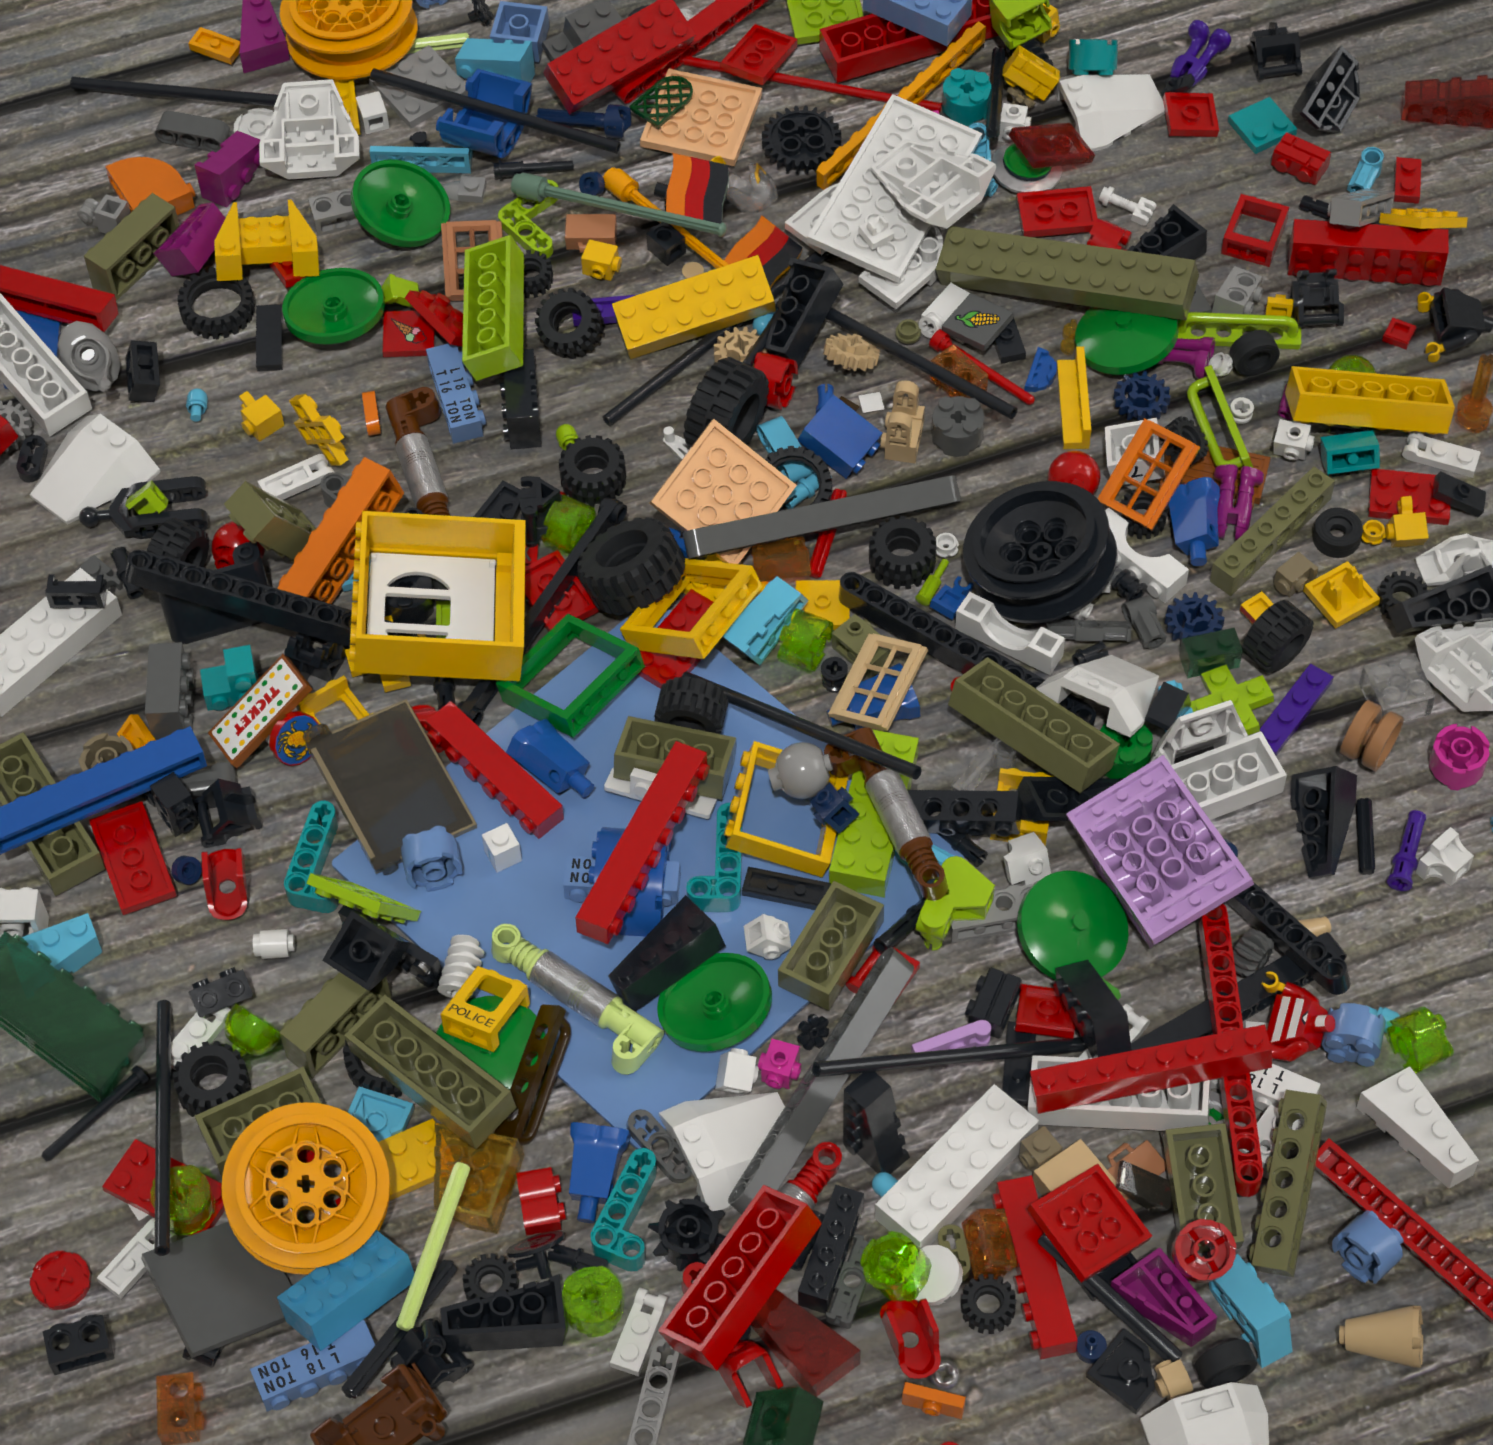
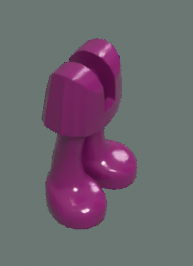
M1177 338L1176 344L1170 353L1157 364L1172 361L1186 363L1194 368V374L1197 379L1206 377L1207 374L1204 367L1209 365V361L1214 355L1215 338Z

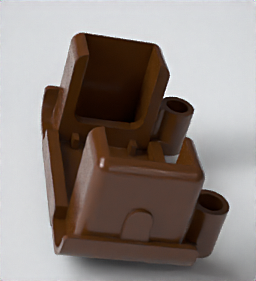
M415 1362L412 1363V1369L404 1364H398L380 1378L381 1382L387 1385L345 1417L342 1420L343 1423L329 1417L311 1431L310 1438L315 1445H413L423 1436L432 1441H439L445 1434V1428L441 1421L446 1417L447 1411Z

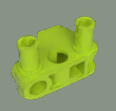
M959 856L949 857L942 863L948 884L947 893L939 900L931 901L926 899L916 923V931L920 932L925 938L924 944L927 949L932 944V951L941 948L953 921L985 920L994 900L995 885L967 860Z

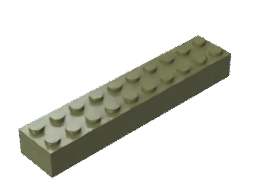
M954 226L948 228L935 269L941 285L948 286L950 283H953L960 288L1180 320H1187L1199 278L1196 261L1192 259Z

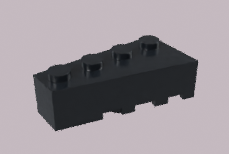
M1173 204L1168 209V214L1164 218L1160 217L1155 222V226L1149 232H1145L1140 237V241L1135 246H1131L1127 251L1195 260L1207 252V230Z
M791 257L789 275L785 276L783 286L785 289L782 298L778 300V313L772 321L765 349L769 354L795 360L799 367L844 284L832 267Z
M1089 960L1055 968L1056 980H1053L1054 991L1057 997H1061L1091 1057L1097 1058L1132 1051L1127 1012Z
M560 1274L551 1276L549 1280L537 1284L535 1281L523 1284V1288L506 1292V1289L494 1293V1296L481 1300L477 1297L440 1308V1332L446 1341V1348L443 1353L563 1346L566 1326Z

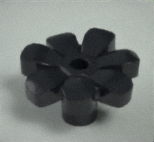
M471 0L474 10L468 13L469 19L473 22L480 18L486 26L492 24L491 20H494V15L489 11L490 8L485 3V0Z
M810 1014L808 1020L800 1022L798 1026L799 1031L802 1032L797 1036L798 1043L802 1044L803 1048L809 1051L814 1046L819 1049L823 1047L825 1041L822 1037L829 1035V1028H827L829 1024L828 1019L823 1016L818 1017L815 1014Z

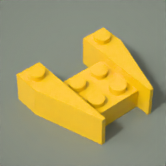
M291 199L288 200V216L275 215L257 218H238L237 202H233L214 241L217 281L243 280L242 265L282 263L284 261H292L294 276H319L317 236Z

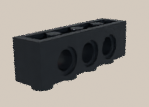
M907 790L928 833H940L946 836H952L955 833L972 836L996 834L1002 837L1020 834L1023 803L1019 791ZM935 812H940L936 816H931ZM968 812L967 815L958 817L961 813ZM990 813H996L992 817H986Z
M835 1185L798 1290V1306L824 1314L828 1312L835 1293V1285L843 1263L846 1261L853 1236L864 1209V1193Z

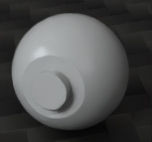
M799 742L791 744L781 751L776 759L775 767L768 769V774L774 791L782 789L791 797L807 799L816 796L828 784L830 779L829 771L833 770V765L829 754L824 755L819 747L811 743Z

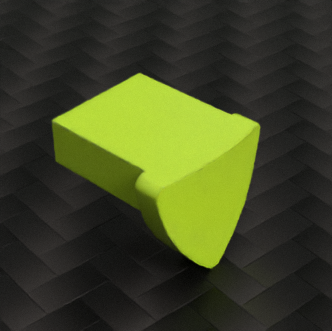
M389 274L382 285L385 304H392L394 302L414 308L405 297L409 290L419 292L418 283Z

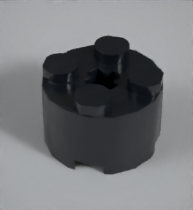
M422 575L405 576L389 585V587L433 589L431 577ZM387 596L385 597L384 615H391L395 623L421 624L433 614L435 599Z

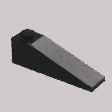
M1338 766L1292 775L1290 802L1292 810H1295L1297 813L1298 823H1296L1297 831L1302 834L1304 843L1302 852L1308 878L1311 879L1335 875L1356 803L1357 775Z
M1024 776L1016 790L1019 791L1023 803L1021 820L1068 821L1069 819L1066 815L1068 812L1121 780L1099 778L1079 793L1057 777Z

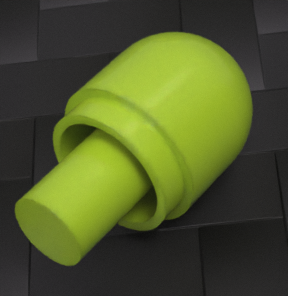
M562 424L556 430V439L563 450H566V445L569 443L574 444L575 439L579 438L575 428L570 424Z

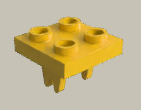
M1348 561L1305 584L1303 589L1304 593L1335 629L1378 606L1380 603V597L1363 579V575L1357 572L1356 567L1352 566Z

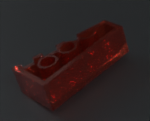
M1478 75L1477 79L1462 80V77H1452L1447 82H1440L1439 79L1406 81L1402 96L1401 120L1493 128V78H1488V75Z
M777 1289L774 1290L751 1323V1327L812 1400L860 1364V1349Z

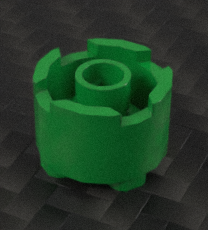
M1106 724L1102 726L1100 731L1120 744L1112 769L1104 774L1110 779H1124L1149 764L1153 736L1145 725L1131 737L1117 733L1115 730L1106 727Z

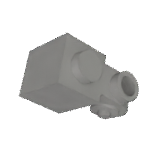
M106 194L100 203L91 198L86 199L77 212V216L81 221L87 223L89 227H98L99 232L106 234L114 229L131 212L128 201Z

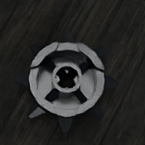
M698 1195L694 1199H681L677 1204L670 1200L665 1201L666 1209L663 1211L659 1222L649 1223L648 1228L659 1234L660 1243L653 1251L654 1256H664L668 1262L677 1266L679 1272H682L689 1264L695 1262L706 1264L726 1237L719 1233L718 1226L725 1215L724 1211H711L709 1206L702 1202Z

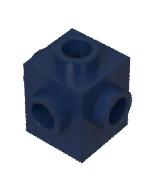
M830 782L810 801L816 809L813 815L824 826L829 824L839 834L859 815L858 811L851 804L854 798L843 787L838 790Z

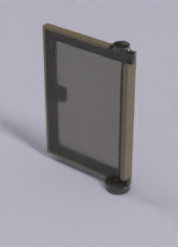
M407 699L332 732L326 724H318L304 733L303 740L306 743L307 749L375 874L382 871L383 875H390L398 869L397 864L403 862L401 856L402 839L407 834H417L430 830L435 826H442L456 838L477 828V823Z

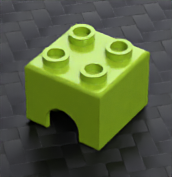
M989 0L992 27L1010 50L1052 29L1051 18L1043 7V3L1047 8L1050 6L1049 0Z

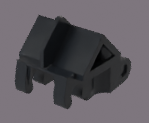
M1269 22V29L1253 31L1249 40L1255 57L1253 70L1258 81L1264 80L1265 77L1293 73L1296 76L1302 75L1299 32H1288L1286 27L1278 28L1277 22ZM1282 55L1284 63H1286V65L1263 68V66H1266V60L1270 56Z
M1327 269L1325 272L1309 273V270L1298 271L1297 281H1292L1289 299H1293L1292 315L1298 323V328H1303V325L1322 324L1343 326L1344 304L1339 301L1338 279H1334V276L1337 275L1336 269ZM1330 306L1333 313L1304 315V307Z
M524 476L521 477V486H530V488H521V491H519V504L522 513L520 515L521 520H525V545L527 547H535L540 544V539H545L562 525L561 508L568 503V498L560 494L559 489L540 479V477Z
M298 633L296 638L290 636L284 653L306 681L312 675L329 682L334 679L346 657L345 649L350 647ZM311 640L323 644L322 648H312L310 646Z
M218 778L202 793L203 796L193 800L202 832L200 840L203 847L209 848L224 845L231 837L240 836L242 833H245L246 829L250 828L251 825H254L255 829L262 828L260 816L256 813L254 806L256 802L255 795L250 786L241 788L240 783ZM217 807L220 822L212 829L208 809Z
M420 1327L411 1328L395 1349L398 1354L393 1356L390 1361L392 1369L398 1364H404L412 1369V1363L415 1362L432 1389L445 1381L454 1383L474 1367L471 1359H466L462 1352L447 1353L454 1362L446 1364L441 1356L429 1357L422 1351L423 1335Z

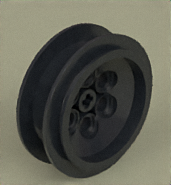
M1042 481L1011 489L988 503L977 514L967 530L963 544V557L966 568L973 579L977 595L994 603L996 610L1004 619L1020 623H1042L1069 616L1097 598L1106 588L1115 572L1118 549L1115 537L1109 527L1106 511L1092 493L1077 485L1066 482Z

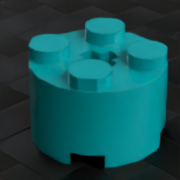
M1069 39L1068 69L1072 70L1074 75H1089V70H1097L1098 75H1113V70H1117L1118 40L1112 39L1111 44H1107L1108 40L1080 39V44H1076L1075 39Z
M961 68L952 70L943 83L942 112L950 117L951 120L965 126H970L982 118L985 120L987 118L988 99L991 90L989 76L985 72L963 70Z

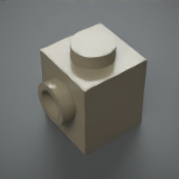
M1042 1126L1020 1142L1019 1158L1022 1164L1034 1173V1170L1061 1153L1063 1147L1048 1129Z

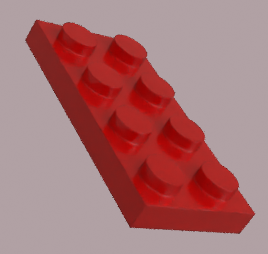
M690 589L657 628L690 632L714 602ZM640 651L645 667L637 675L661 689V686L667 680L681 677L686 671L691 672L702 659Z
M142 801L89 819L122 915L177 896Z
M135 1139L102 1188L104 1192L154 1218L155 1149ZM170 1157V1226L188 1236L214 1227L225 1211L222 1199V1183Z

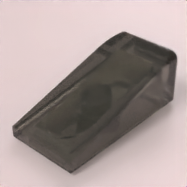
M1124 1160L1119 1162L1116 1188L1152 1213L1170 1209L1172 1197L1170 1184L1167 1179Z

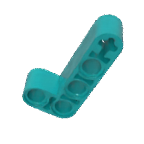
M321 800L312 805L284 879L287 899L292 906L320 913L333 912L339 905L338 899L320 897L321 895L315 893V887L306 884L310 873L321 875L338 829L336 811L331 802ZM315 840H320L318 843H311ZM306 864H312L309 867H302ZM296 888H303L300 891H293Z
M731 802L722 804L717 811L715 876H695L686 885L687 897L703 912H733L738 909L741 903L742 853L725 848L728 836H724V830L728 819L732 820L733 813L729 812ZM743 819L740 828L741 832H743ZM733 868L732 871H725L723 869ZM697 892L705 893L701 896L694 895ZM727 892L733 893L731 896H724L722 894Z
M638 1148L632 1152L590 1235L592 1251L595 1256L606 1259L608 1263L631 1272L640 1270L646 1261L644 1242L637 1235L629 1233V1230L657 1175L656 1157L651 1150ZM628 1188L637 1190L636 1193L630 1195L624 1193ZM616 1213L625 1215L619 1220L611 1218ZM607 1238L611 1240V1243L608 1245L598 1244L601 1239ZM629 1250H637L639 1252L633 1257L625 1255Z

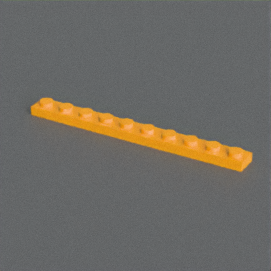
M978 21L973 27L967 28L960 39L952 42L947 50L940 57H936L924 72L918 73L910 85L903 87L898 97L914 104H919L950 75L952 70L958 68L985 43L986 26ZM882 110L876 116H872L860 131L854 132L850 140L843 146H839L827 161H823L818 166L816 171L818 187L823 190L828 188L848 169Z

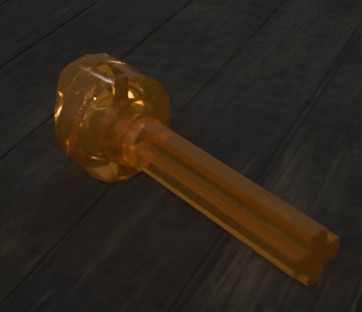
M1482 354L1480 356L1471 394L1463 396L1458 401L1455 412V419L1474 433L1486 430L1492 415V404L1486 398L1493 372L1492 354L1488 356Z

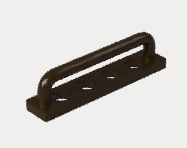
M542 1004L540 1006L510 1088L516 1105L515 1110L518 1109V1114L511 1121L513 1111L495 1129L493 1140L499 1143L523 1146L533 1141L537 1134L571 1039V1027L564 1018L566 1009L560 1005ZM548 1028L547 1034L541 1039L542 1032ZM559 1030H560V1035H559L557 1044H556V1046H555V1049H554L552 1058H551V1060H550L548 1069H547V1071H546V1074H545L543 1083H542V1085H541L539 1094H538V1096H537L535 1105H534V1107H533V1110H532L530 1119H529V1121H528L526 1130H525V1132L522 1134L523 1129H524V1126H525V1123H526L527 1118H528V1115H529V1112H530V1110H531L533 1101H534V1099H535V1096H536L538 1087H539V1085H540L542 1076H543V1074H544L546 1065H547V1063H548V1060H549L551 1051H552V1049H553L555 1040H556L557 1035H558V1032H559ZM538 1055L536 1063L531 1066L532 1059ZM528 1082L527 1089L521 1093L523 1085Z

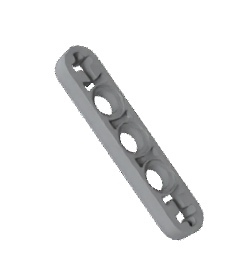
M664 1338L656 1341L652 1347L627 1445H638L635 1442V1438L641 1432H647L652 1436L653 1440L649 1445H658L680 1360V1353L673 1350ZM665 1348H670L673 1355L667 1356L665 1368L661 1366L662 1357L660 1352H664ZM656 1375L665 1376L667 1384L663 1388L656 1389L650 1384L651 1378ZM654 1403L659 1406L660 1412L655 1417H647L642 1412L644 1406Z

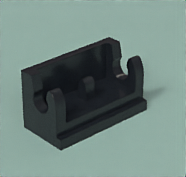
M49 574L45 594L50 608H104L107 581L103 579L104 575L97 574L96 581H58V579H55V574Z

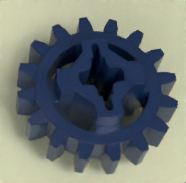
M1144 371L1142 376L1135 372L1131 378L1124 375L1123 382L1118 381L1117 387L1114 389V406L1119 407L1120 415L1128 414L1127 420L1135 417L1137 421H1140L1143 418L1151 419L1153 416L1160 419L1161 412L1166 413L1168 405H1170V388L1164 387V379L1156 380L1157 374H1153L1151 377L1147 376V371Z
M1194 592L1192 598H1189L1184 593L1182 601L1174 598L1173 605H1168L1165 615L1167 633L1173 632L1172 640L1175 641L1180 638L1182 639V646L1190 642L1192 648L1196 647V643L1206 647L1207 640L1212 643L1216 642V636H1221L1225 620V617L1222 616L1223 609L1216 608L1217 601L1208 602V595L1206 594L1202 599L1198 598L1197 592Z

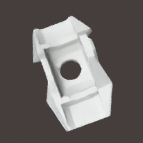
M1462 534L1450 537L1415 558V562L1424 583L1426 582L1427 586L1443 585L1486 566L1492 565L1493 568V540ZM1457 556H1460V557L1454 562V558L1457 557Z

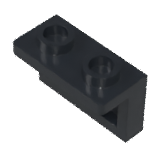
M235 967L218 973L220 976L218 980L209 982L208 978L191 984L193 990L189 991L188 994L199 1017H204L253 996L243 969L236 971Z

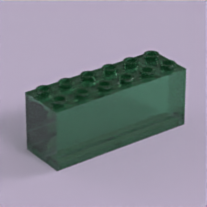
M5 931L0 937V1028L101 1102L113 1091L145 1052L146 1044L144 1034L142 1033L144 1031L143 1028L133 1020L127 1022L119 1016L121 1014L120 1011L112 1004L107 1002L104 1005L97 1000V994L86 985L81 988L74 983V977L63 968L58 971L50 965L52 961L40 951H37L35 954L27 948L29 944L17 934L11 936Z

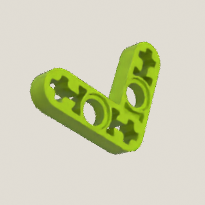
M547 180L550 186L558 187L557 183L553 180ZM517 197L498 212V219L501 221L502 229L508 235H511L525 250H531V254H534L536 250L539 251L540 256L544 253L549 258L553 254L552 239L531 219L553 205L558 199L547 197L543 201L538 202ZM526 202L535 204L534 207L529 209L522 207ZM524 229L532 231V233L528 236H522L519 234V232Z

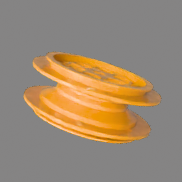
M282 0L280 6V20L286 32V42L290 56L302 69L323 78L338 80L357 79L370 76L373 68L383 71L397 63L408 53L415 42L418 32V22L412 8L413 0Z
M310 1102L294 1103L281 1106L263 1114L239 1135L225 1162L222 1175V1199L229 1225L247 1252L258 1261L275 1270L290 1274L308 1275L316 1268L337 1263L360 1249L376 1230L380 1231L387 1214L390 1194L389 1170L379 1142L371 1131L357 1118L330 1105ZM302 1150H311L315 1154L311 1162L302 1163L299 1161L298 1154ZM330 1164H336L341 1168V1172L337 1177L330 1178L324 1174L325 1168ZM277 1165H284L289 1171L285 1177L275 1178L271 1174L272 1169ZM303 1180H309L310 1185L314 1186V1188H310V1192L304 1193L298 1185H303ZM330 1194L338 1195L341 1202L337 1207L329 1208L324 1204L326 1196ZM284 1195L288 1199V1203L284 1208L276 1209L271 1205L273 1197ZM305 1209L311 1210L315 1215L314 1219L306 1224L301 1223L297 1219L299 1212Z

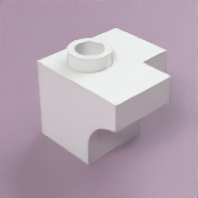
M1450 827L1429 846L1427 853L1419 860L1416 874L1423 880L1437 877L1452 886L1470 870L1474 855L1462 845L1459 834Z
M1034 832L1008 841L1010 853L1003 857L1007 879L1011 885L1022 882V886L1033 884L1051 874L1047 848Z

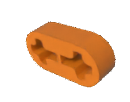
M375 391L362 392L368 436L381 434Z

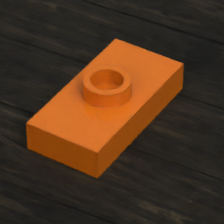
M905 1382L902 1393V1405L922 1409L924 1413L931 1416L942 1414L958 1419L963 1417L966 1397Z

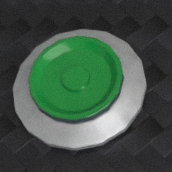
M1014 141L1001 146L994 153L991 161L996 164V170L993 174L1000 185L1016 193L1052 190L1059 183L1062 174L1060 160L1053 151L1041 144L1029 141Z

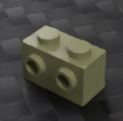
M854 614L832 632V648L853 665L868 634H880L874 630L869 621L866 619L862 620ZM879 646L870 664L883 667L892 649ZM867 669L865 676L872 678L879 672Z

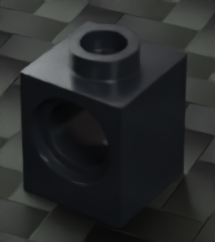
M661 222L657 226H653L646 233L647 250L666 266H669L686 254L685 237L672 225Z

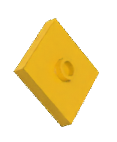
M796 580V590L809 600L796 617V630H836L850 618V609L839 601L840 580Z

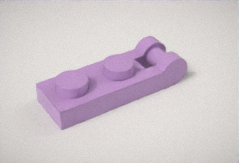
M978 1020L912 1044L911 1053L988 1046L990 1044L991 1024L986 1020Z

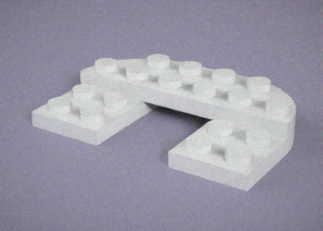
M839 183L824 189L785 221L786 230L821 255L826 251L807 243V236ZM935 225L930 227L899 283L867 269L859 275V283L895 309L900 307L926 283L931 286L938 278L935 269L943 247V238L938 227Z

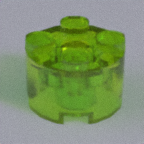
M562 495V501H555L545 518L543 525L548 526L546 535L543 534L541 537L543 543L570 554L595 519V508L569 496Z
M796 608L792 614L790 625H784L781 630L779 640L783 641V644L778 651L777 658L803 669L815 671L826 654L822 652L826 640L831 641L833 622Z
M1419 1007L1389 1021L1392 1024L1391 1027L1387 1028L1389 1042L1395 1054L1400 1052L1407 1062L1402 1065L1405 1069L1410 1066L1415 1074L1453 1056V1047L1447 1040L1444 1032L1447 1028L1446 1022L1439 1013L1434 1015L1426 1007Z
M193 1165L174 1166L170 1168V1230L175 1231L178 1235L193 1234L202 1230L212 1213L214 1214L215 1198L206 1176L200 1172L199 1168ZM154 1178V1180H153V1186H152V1188H151V1203H152V1206H153V1208H154V1211H155V1178Z
M890 1231L887 1232L888 1235H884L877 1240L873 1238L863 1250L860 1261L865 1280L889 1300L912 1301L916 1299L928 1282L932 1267L930 1259L916 1243L903 1233Z
M594 1266L582 1268L566 1278L562 1291L565 1319L573 1330L576 1329L581 1333L587 1334L588 1337L604 1336L613 1331L624 1313L622 1288L616 1276L606 1267Z

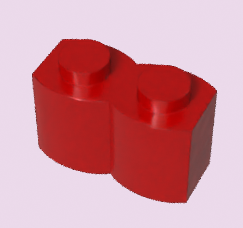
M551 1167L516 1173L526 1236L562 1230L560 1221L566 1220L563 1202L557 1203L556 1193H561L559 1175L553 1176Z

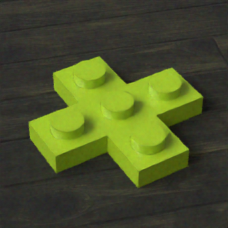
M1227 665L1201 673V681L1209 695L1191 701L1190 707L1193 712L1231 700L1248 736L1259 732L1260 725L1252 710L1274 702V694L1263 675L1237 684Z

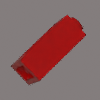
M1241 194L1224 235L1221 254L1270 267L1287 224L1289 207ZM1244 214L1276 223L1270 241L1267 242L1235 233L1241 215Z

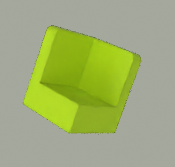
M151 480L130 496L125 506L128 510L133 507L139 515L154 513L155 511L160 513L167 507L169 500Z

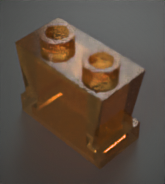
M795 537L751 547L753 568L757 572L760 582L773 580L776 576L785 579L811 575L809 549L805 546L804 537Z

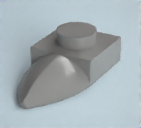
M461 176L460 181L446 183L442 186L450 200L483 203L487 183L484 177Z

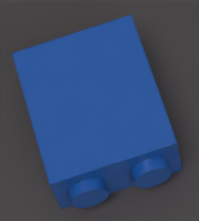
M833 394L803 429L798 442L807 449L814 451L826 464L847 479L852 472L858 474L866 463L863 459L867 454L872 457L881 445L878 443V440L883 433Z

